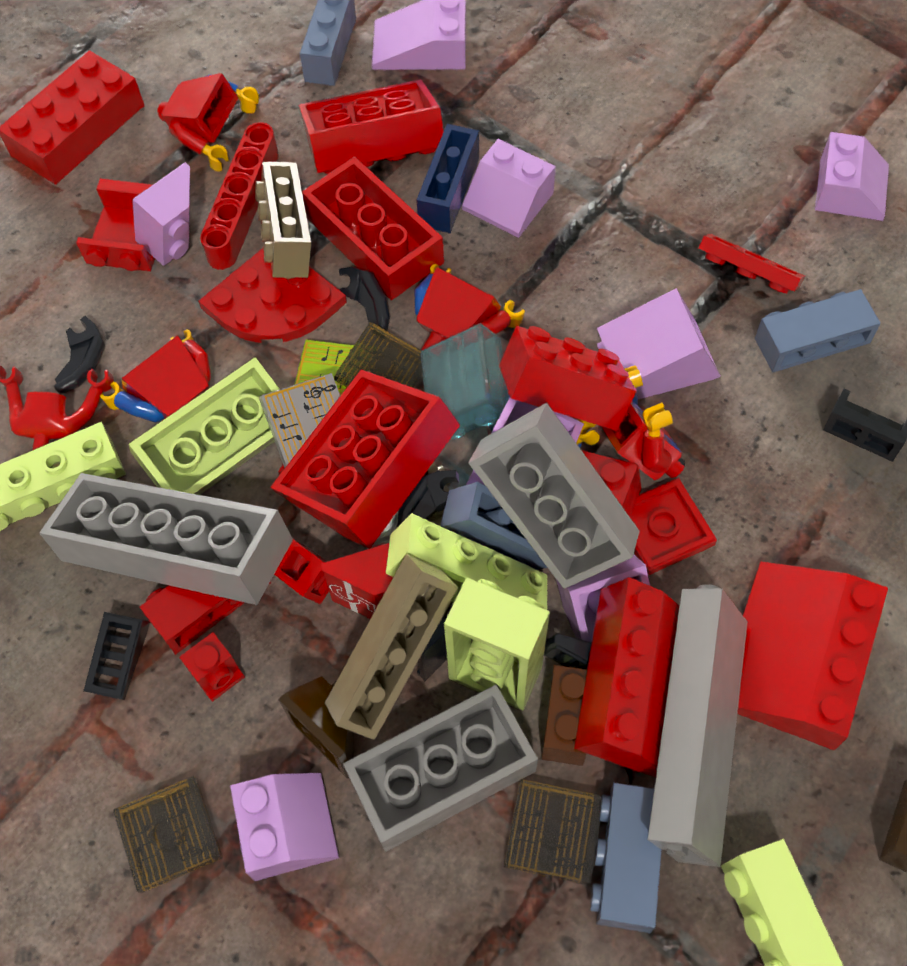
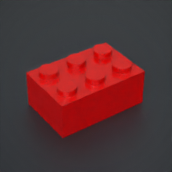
M516 325L499 364L511 399L537 407L547 403L553 412L615 431L618 430L637 392L629 378L628 372L625 371L619 361L620 358L615 353L606 349H599L598 352L587 349L584 344L572 338L566 337L564 340L551 337L547 331L535 326H530L529 329Z

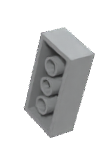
M547 403L480 440L469 461V465L563 589L633 557L639 529Z
M494 685L343 763L384 851L387 852L536 772L538 758L498 686Z

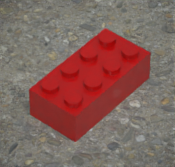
M89 50L0 126V136L11 157L56 185L145 105L135 77Z
M355 156L302 191L307 219L356 267L372 271L385 295L391 301L430 274L431 265L438 264L441 266L444 264L443 237Z

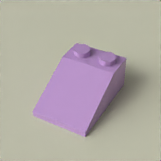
M422 0L375 20L373 70L465 69L466 0Z

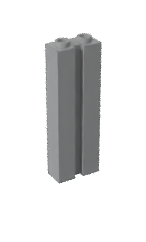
M707 584L700 585L697 589H682L648 841L659 849L667 850V854L679 863L721 867L747 620L723 589Z

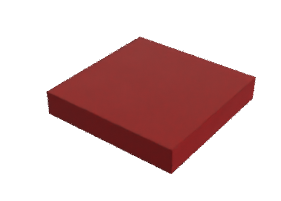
M679 478L638 496L630 517L639 529L634 554L646 565L648 576L716 545L717 539Z

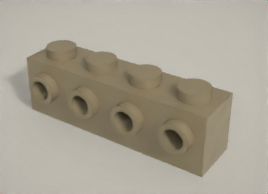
M263 162L262 181H256L255 197L256 202H258V220L261 221V241L264 242V262L271 263L272 277L287 279L295 277L308 278L311 239L297 163Z
M408 554L405 555L325 701L337 726L375 740L458 590L455 583L442 570Z

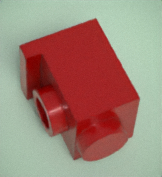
M293 539L274 575L301 596L318 604H321L329 593L321 563L327 561L307 546Z
M214 632L179 656L212 702L245 678L231 654Z

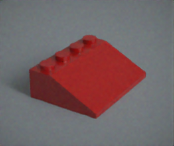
M422 80L299 104L317 173L329 174L354 156L368 167L374 164V161L386 158L390 161L403 159L406 154L433 153L437 150L444 132L440 106Z
M361 369L270 488L340 535L370 549L457 431L460 424L440 397Z
M760 562L743 613L744 618L747 620V631L737 714L835 751L848 738L888 587L848 573Z
M630 577L601 589L574 749L653 777L657 775L680 605L664 591Z

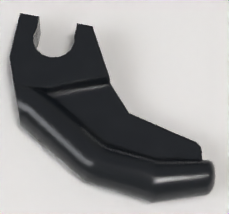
M360 267L339 269V276L350 277L349 286L347 288H340V291L346 297L358 301L365 308L370 330L385 338L390 323V313L387 296L372 271Z
M86 316L80 319L85 328L84 332L75 333L71 328L66 330L71 354L70 361L55 378L57 384L54 385V388L59 394L78 388L87 379L88 371L91 369L96 370L105 347L96 324Z
M436 471L422 477L400 507L396 528L411 514L427 520L437 511L444 510L449 492H445L443 489L447 483H459L457 471Z

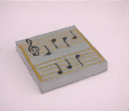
M332 373L259 397L284 468L339 399L340 394Z

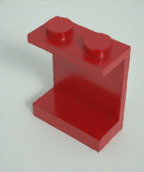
M100 178L96 190L104 207L92 239L78 237L76 241L86 264L96 267H117L128 271L141 270L151 272L155 258L146 251L144 245H140L135 241L133 199L151 187L152 184Z

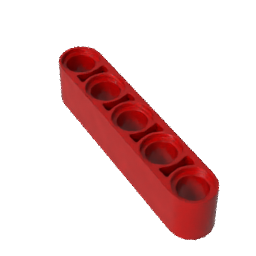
M257 122L246 128L201 232L200 240L208 264L214 269H228L237 261L258 209V202H256L255 183L256 181H262V163L277 162L279 153L274 131L267 123Z

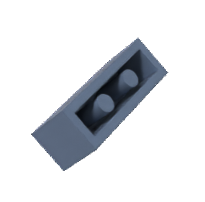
M354 0L317 1L300 51L305 82L335 86L356 21Z
M860 289L850 293L840 292L829 299L816 303L806 302L795 309L782 313L780 311L772 312L761 319L755 340L773 373L870 344L881 323Z
M475 482L449 490L441 527L536 570L548 568L485 485Z
M613 783L610 795H602L599 821L607 822L605 839H597L595 865L602 866L601 884L593 883L590 901V911L598 912L597 925L650 933L655 928L661 849L648 841L655 789Z

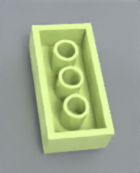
M255 357L129 443L130 452L156 487L201 495L275 442L259 397L280 389Z
M466 577L444 623L449 679L480 693L497 685L508 705L524 711L542 669L550 611L545 610L540 602L530 597L520 596L518 599L504 593L497 584L491 581L480 579L477 582Z

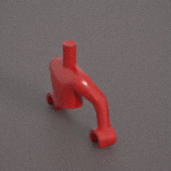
M0 366V383L6 387L9 423L12 432L17 436L34 438L32 451L49 444V439H61L76 433L94 415L101 398L100 395L112 388L110 384L114 382L113 376L108 370H105L104 379L97 383L98 376L94 369L89 370L87 380L91 387L81 407L72 415L67 416L65 410L67 398L58 393L28 392L25 405H23L19 385L23 381L22 373L13 366L11 376L6 379V370Z

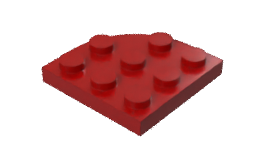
M264 247L198 300L200 308L228 332L244 340L262 343V339L272 340L281 338L283 342L307 335L317 329L347 303L346 295L310 266L308 278L295 277L287 279L272 277L271 263L264 262Z

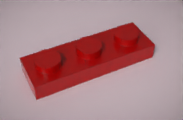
M713 234L704 235L698 248L707 252L705 258L721 265H724L725 261L738 266L736 271L741 275L751 279H756L757 275L770 280L769 287L785 294L788 293L789 289L794 292L798 290L805 278V275Z

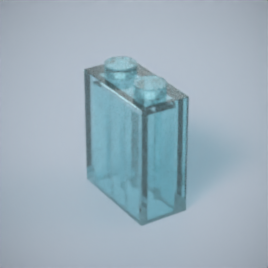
M480 323L420 351L424 392L440 397L460 424L451 439L461 438L467 432L482 426L492 425L499 419L509 400L508 389L499 367L503 357L501 338Z

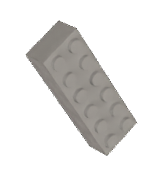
M84 473L78 476L40 531V535L63 562L258 605L293 541L281 515L276 509Z

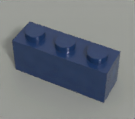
M447 124L417 197L418 215L434 230L451 234L479 160V130Z

